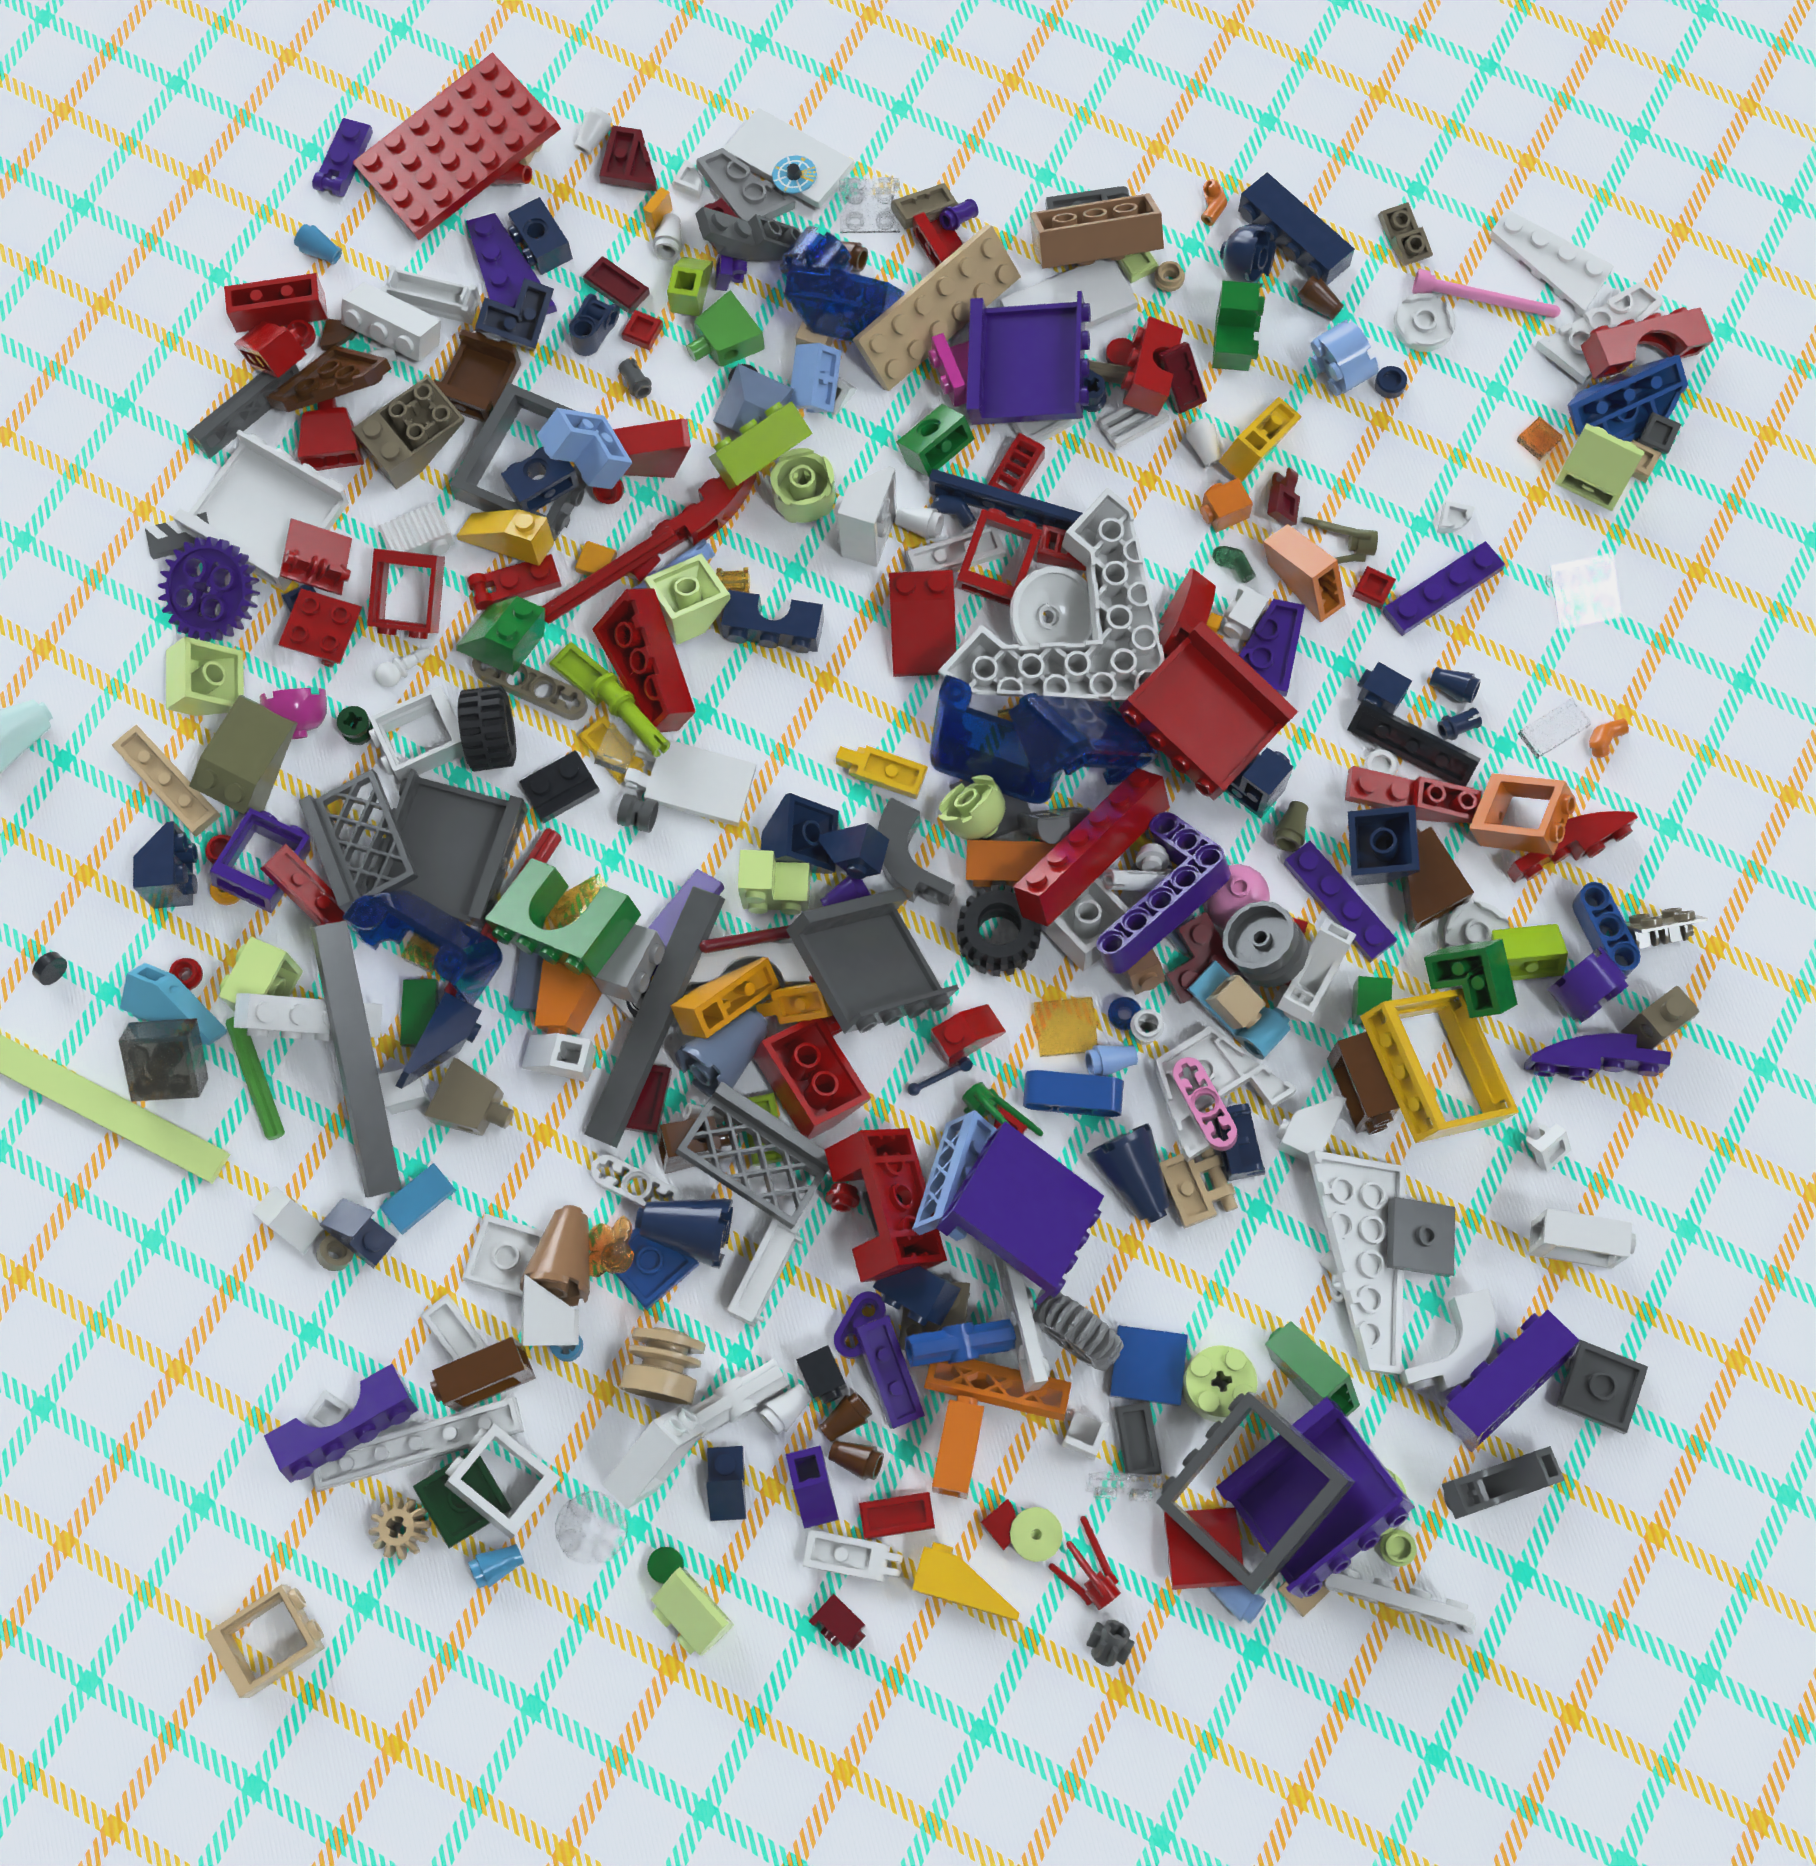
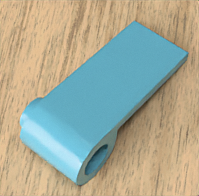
M1215 960L1187 990L1250 1054L1263 1060L1291 1030L1288 1024L1290 1019L1277 1007L1273 1009L1264 1007L1260 1011L1261 1018L1252 1027L1232 1030L1205 1001L1227 977H1230L1229 973Z

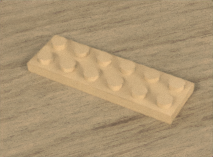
M985 225L852 339L883 390L890 391L929 357L928 351L932 350L933 336L944 333L948 341L970 322L971 298H983L987 307L1021 278L993 226Z

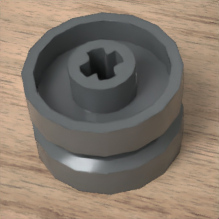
M1259 901L1247 904L1234 913L1228 920L1223 932V948L1228 958L1238 968L1243 977L1256 986L1265 988L1282 986L1294 979L1304 968L1308 957V941L1289 912L1277 903Z

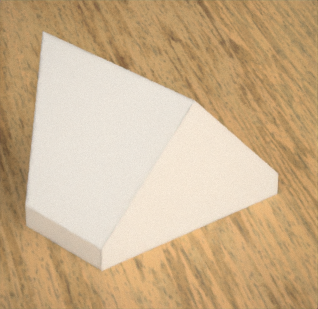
M524 1274L521 1309V1345H579V1309H573Z

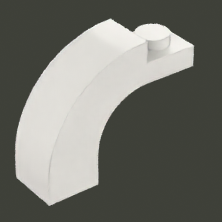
M1326 918L1308 951L1304 968L1292 980L1277 1008L1282 1010L1288 1018L1308 1024L1356 934Z
M1488 1288L1455 1296L1448 1302L1456 1328V1339L1453 1349L1442 1360L1403 1370L1401 1374H1398L1402 1388L1413 1385L1414 1391L1427 1389L1435 1386L1434 1380L1436 1379L1440 1393L1469 1379L1473 1370L1483 1361H1486L1493 1347L1496 1334L1495 1308Z

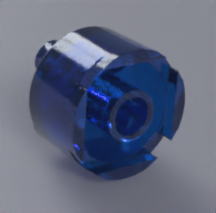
M808 226L802 231L783 255L782 263L779 266L780 271L786 277L793 279L801 287L802 294L810 300H815L817 297H831L853 269V264L849 265L848 262L851 255L843 243L829 232H826L825 235L816 232L819 227Z

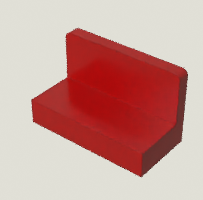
M924 212L913 216V234L934 268L963 245L955 230L944 229L939 218L930 222Z

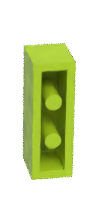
M780 401L764 411L767 418L759 423L752 419L739 428L742 435L733 441L727 436L713 446L716 452L708 458L729 490L813 434L792 401L782 406Z

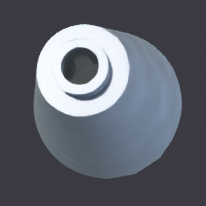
M746 1010L709 1038L696 1037L682 1045L675 1052L676 1061L683 1073L689 1070L693 1074L695 1079L691 1083L708 1097H711L721 1082L734 1088L752 1060L760 1042L766 1038L768 1034L766 1026L768 1023L758 1011L754 1010L751 1012Z

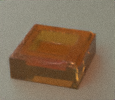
M1539 416L1518 436L1517 442L1540 461L1561 442L1563 435Z

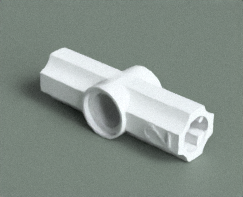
M775 1359L766 1362L744 1377L738 1376L719 1386L712 1396L688 1409L698 1417L699 1424L706 1429L698 1440L705 1438V1436L715 1432L728 1422L734 1423L754 1412L760 1403L790 1386Z

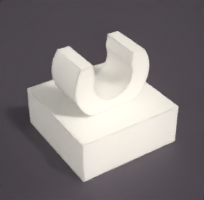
M1557 1123L1551 1129L1541 1124L1538 1128L1542 1137L1538 1140H1534L1530 1136L1526 1137L1528 1148L1534 1152L1537 1165L1546 1172L1572 1151L1567 1131Z

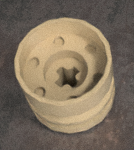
M661 1327L634 1328L632 1338L645 1343L646 1346L631 1345L628 1351L643 1360L642 1364H628L624 1366L619 1388L628 1393L650 1399L692 1405L697 1380L683 1374L684 1368H701V1360L687 1356V1354H704L706 1344L691 1338L688 1334Z

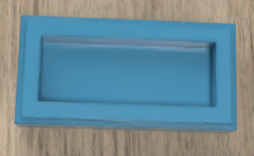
M433 1163L379 1208L403 1235L457 1190Z

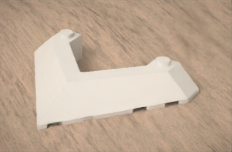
M1107 487L1066 531L1062 547L1086 566L1093 640L1072 644L1050 642L1039 643V645L1034 646L1006 645L981 624L940 668L938 673L963 694L1124 702L1165 660L1162 644L1160 645L1159 630L1149 583L1146 580L1143 567L1144 560L1139 537L1137 538L1135 530V518L1132 507Z

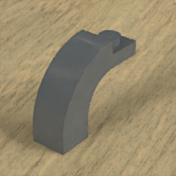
M891 797L878 825V831L889 839L882 866L885 877L894 889L902 888L908 898L907 900L914 903L917 895L921 892L927 901L936 905L943 903L949 906L955 896V884L922 869L914 862L908 850L910 841L921 823L920 811Z
M1549 1446L1441 1485L1444 1490L1445 1503L1452 1511L1456 1520L1565 1480L1552 1448Z

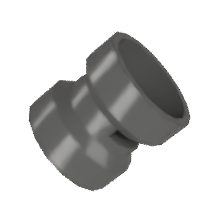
M625 793L618 808L617 824L625 827L634 825L640 831L650 833L656 822L659 808L658 801L650 799L641 801L638 800L637 796Z

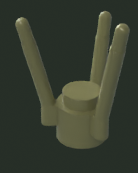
M1302 518L1303 523L1331 532L1349 535L1348 550L1354 551V554L1334 557L1338 560V564L1353 561L1365 562L1366 555L1374 556L1378 545V531L1356 529L1319 519Z

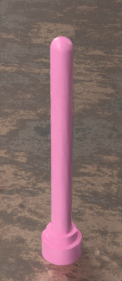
M1418 269L1412 289L1413 294H1426L1434 291L1552 318L1558 317L1561 312L1557 305L1436 279V275H1431V271Z

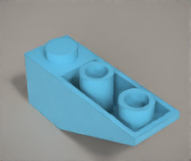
M143 963L127 973L120 1009L131 1013L137 1019L151 1021L162 1026L166 1031L180 1033L191 1038L195 1043L210 1046L226 1035L227 1029L174 974L147 963Z

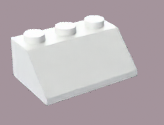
M888 466L849 484L844 496H838L834 507V514L838 516L835 529L839 530L837 544H840L841 557L878 567L897 513L896 472L894 467Z

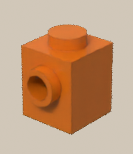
M1236 478L1225 484L1217 483L1208 488L1204 493L1200 512L1206 524L1211 523L1217 533L1250 518L1253 502L1239 478Z

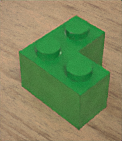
M1222 280L1216 311L1212 368L1249 371L1251 359L1257 360L1259 341L1254 340V332L1259 333L1265 297L1259 296L1260 283Z
M1503 939L1441 948L1424 957L1431 990L1462 985L1469 1018L1499 1015L1518 1005Z

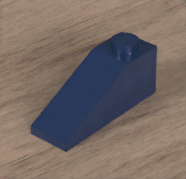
M445 992L395 1086L400 1089L404 1088L459 1053L466 1040L473 1043L482 1026L476 1023L482 1010Z

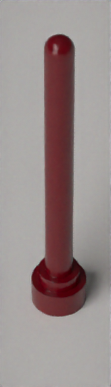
M790 925L703 940L699 945V949L703 953H712L791 939L786 930Z

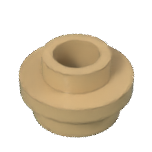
M1163 262L1155 270L1154 282L1163 291H1176L1184 283L1185 273L1177 262ZM1170 276V277H1172L1173 279H1172V280H1169V279H1166L1165 277Z

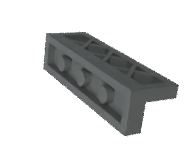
M297 365L292 366L279 378L261 372L186 433L189 439L211 459L238 436V430L245 431L271 409L266 396L299 372Z

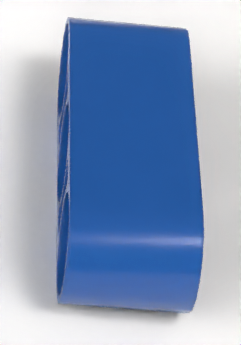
M1590 882L1584 885L1574 898L1572 903L1573 912L1593 952L1601 946L1623 973L1629 976L1640 963V951L1610 891L1601 883ZM1585 896L1594 898L1598 906L1589 905L1585 901ZM1599 926L1608 927L1612 931L1613 936L1604 935L1600 931ZM1614 956H1622L1627 961L1628 966L1619 965L1615 961Z
M1030 1070L1025 1073L1023 1107L1036 1111L1118 1117L1122 1115L1124 1081L1108 1076Z

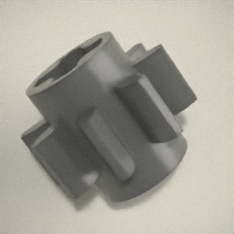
M1108 1620L1105 1625L1096 1622L1086 1645L1092 1647L1091 1655L1097 1663L1111 1667L1117 1661L1122 1665L1126 1663L1135 1642L1129 1639L1130 1631L1123 1623L1116 1620Z

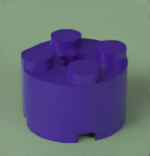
M1600 946L1547 990L1573 1021L1578 1018L1582 1023L1602 1008L1598 1001L1603 997L1607 1002L1629 985L1625 981L1628 977Z

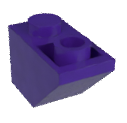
M821 1446L785 1454L804 1529L838 1521L839 1517Z

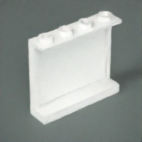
M238 430L237 435L241 443L189 512L179 508L174 514L173 519L179 529L195 538L199 537L206 540L207 537L217 538L218 541L223 539L229 541L230 545L239 546V554L243 553L249 556L245 564L256 567L252 572L253 574L285 591L292 580L280 577L279 575L290 519H296L330 530L349 504L344 492L345 488L333 478L326 480L319 476V473L309 464L303 463L300 465L293 461V458L286 451L280 448L274 450L267 446V443L260 436L254 433L248 435ZM206 512L209 524L197 518L196 515Z

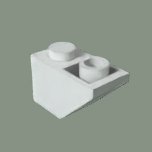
M560 1033L530 1035L522 1068L588 1082L596 1048L589 1039Z

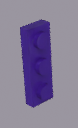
M884 1315L854 1327V1332L889 1428L895 1429L925 1416L889 1315Z

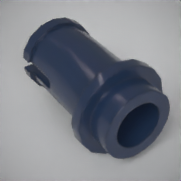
M1472 707L1452 717L1448 715L1443 716L1441 721L1437 723L1440 736L1444 740L1449 739L1452 741L1456 740L1459 734L1481 727V716L1470 721L1468 720L1479 714V711Z

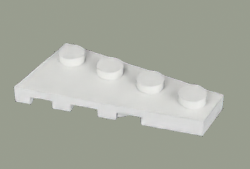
M1640 281L1610 298L1601 307L1589 310L1582 318L1573 323L1569 322L1563 325L1556 333L1539 339L1535 348L1583 385L1592 376L1581 349V345L1590 337V332L1604 325H1608L1609 328L1617 327L1620 323L1630 319H1634L1635 322L1643 321L1646 317L1654 314L1662 306L1665 299Z
M1345 1569L1338 1574L1332 1573L1326 1578L1325 1586L1329 1590L1374 1604H1378V1601L1385 1603L1386 1607L1405 1614L1418 1612L1421 1613V1617L1437 1624L1450 1625V1622L1462 1625L1461 1631L1474 1634L1477 1620L1474 1612L1468 1611L1469 1605L1464 1602L1447 1598L1446 1604L1431 1600V1593L1415 1588H1410L1409 1594L1395 1590L1396 1584L1380 1578H1374L1373 1583L1359 1579L1360 1573Z

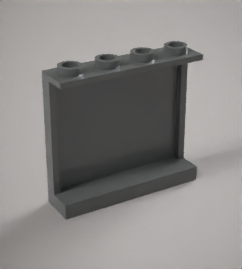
M411 769L408 778H404L401 782L399 789L400 800L397 808H393L392 812L419 878L378 900L483 928L486 923L485 918L495 906L528 808L523 798L510 795L508 801L420 778L416 770ZM386 835V838H382L377 850L388 853L394 841L393 837ZM378 856L375 868H371L369 871L379 874L386 858ZM394 861L388 877L395 878L405 873L404 864ZM366 878L368 891L373 889L377 879Z
M902 888L803 911L786 929L844 1034L856 1030L864 1033L880 1023L888 1026L907 1015L912 1019L931 1008L934 1012L939 1011L950 1004L949 998L959 989L957 984L946 988L940 986L897 909L908 899Z

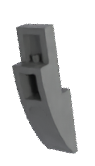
M706 207L700 208L695 213L703 240L715 243L717 252L720 255L757 261L790 260L803 258L807 255L803 235L800 229L757 214L749 221Z

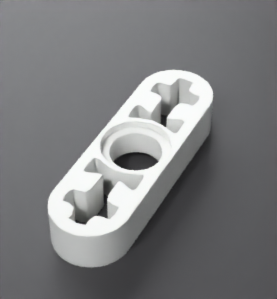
M602 1155L591 1166V1175L597 1185L642 1208H645L646 1201L652 1196L655 1185L659 1186L655 1190L658 1195L667 1198L670 1194H673L674 1201L683 1200L680 1191L676 1187L614 1156ZM610 1164H613L612 1169L616 1174L623 1177L625 1170L629 1172L623 1177L621 1187L617 1188L616 1186L619 1184L618 1179L607 1176L603 1180V1175L599 1169L601 1167L607 1168ZM635 1178H642L647 1182L646 1191L639 1196L631 1195L628 1192V1184ZM654 1197L651 1198V1202H652V1201H659L658 1199H656V1198H654Z

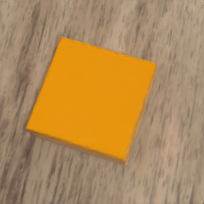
M662 187L656 191L643 207L646 226L654 231L660 226L663 216L671 213L673 210L670 192Z
M586 541L575 565V570L577 573L590 576L615 560L617 552L614 549Z

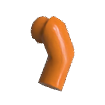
M1622 718L1601 724L1593 730L1589 740V747L1592 748V755L1594 757L1602 758L1608 756L1612 738L1629 733L1626 719Z

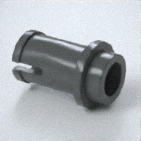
M634 358L622 361L618 370L629 385V393L637 399L647 397L652 391L651 380L644 376Z

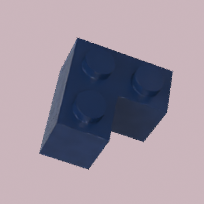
M524 278L515 308L485 297L475 331L535 351L554 288Z
M1267 747L1261 755L1258 754L1227 787L1225 792L1259 818H1262L1285 791L1294 766L1290 764V760L1279 751L1274 752Z

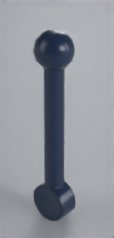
M963 1057L957 1065L918 1084H909L907 1091L911 1096H916L920 1093L921 1089L958 1071L967 1072L971 1070L973 1063L970 1058Z

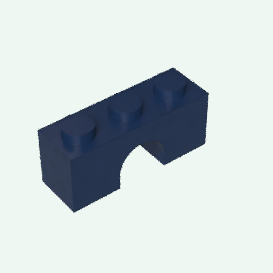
M728 590L731 599L725 605L721 622L724 638L739 644L748 641L759 643L766 648H777L778 646L791 648L798 653L818 652L825 618L823 604L791 599L790 609L783 618L768 620L761 615L762 604L760 594Z

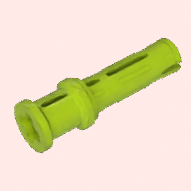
M606 673L599 677L592 686L591 691L593 695L600 697L608 705V711L611 715L620 717L652 752L654 757L661 756L658 749L664 754L671 745L669 740L658 731L634 704V695L629 691H625L619 685L617 676L614 673Z

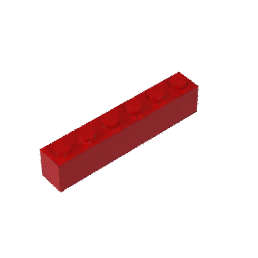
M1136 768L1013 886L1023 918L1048 927L1149 828L1150 821L1154 816L1165 812L1170 807L1163 776Z

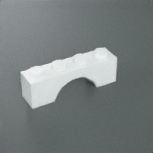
M774 941L712 953L702 952L686 990L692 991L705 983L762 957L769 958L774 972L781 978L785 987L811 983L809 980L811 973L794 943Z

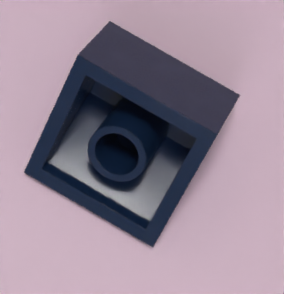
M1415 805L1347 811L1351 876L1356 886L1390 883L1420 872Z

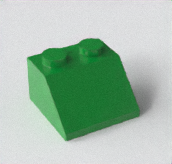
M518 596L489 605L456 645V651L513 676L545 635V608Z

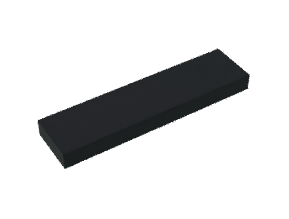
M1365 700L1361 701L1347 731L1460 786H1467L1481 758Z

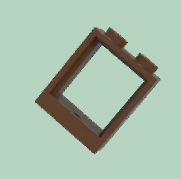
M1367 1032L1337 1041L1327 1060L1342 1097L1347 1098L1345 1105L1356 1133L1367 1131L1368 1135H1372L1387 1129V1123L1394 1120L1393 1117L1400 1107Z
M509 1337L431 1370L435 1380L430 1382V1386L437 1402L442 1401L444 1406L459 1412L532 1381L536 1377L524 1346L514 1337Z

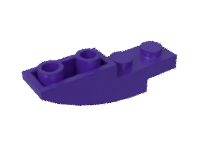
M1592 1034L1563 1040L1537 1051L1525 1061L1524 1070L1534 1071V1075L1541 1077L1563 1074L1568 1075L1570 1080L1587 1081L1597 1074L1601 1066H1603V1070L1608 1072H1622L1624 1069L1637 1070V1074L1641 1076L1652 1077L1658 1076L1659 1073H1662L1670 1066L1671 1052L1636 1048L1637 1034Z

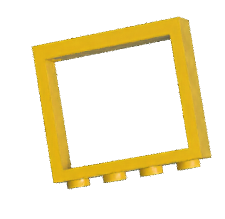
M1463 988L1385 1001L1360 1016L1415 1144L1494 1126L1519 1113L1477 1017L1469 1018ZM1438 1012L1482 1114L1445 1121L1401 1019Z

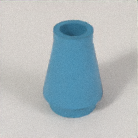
M302 225L295 236L294 245L299 247V251L328 261L333 265L341 257L342 248L335 245L315 225Z
M517 1544L476 1554L475 1559L468 1562L478 1589L486 1585L490 1588L515 1568L524 1564Z

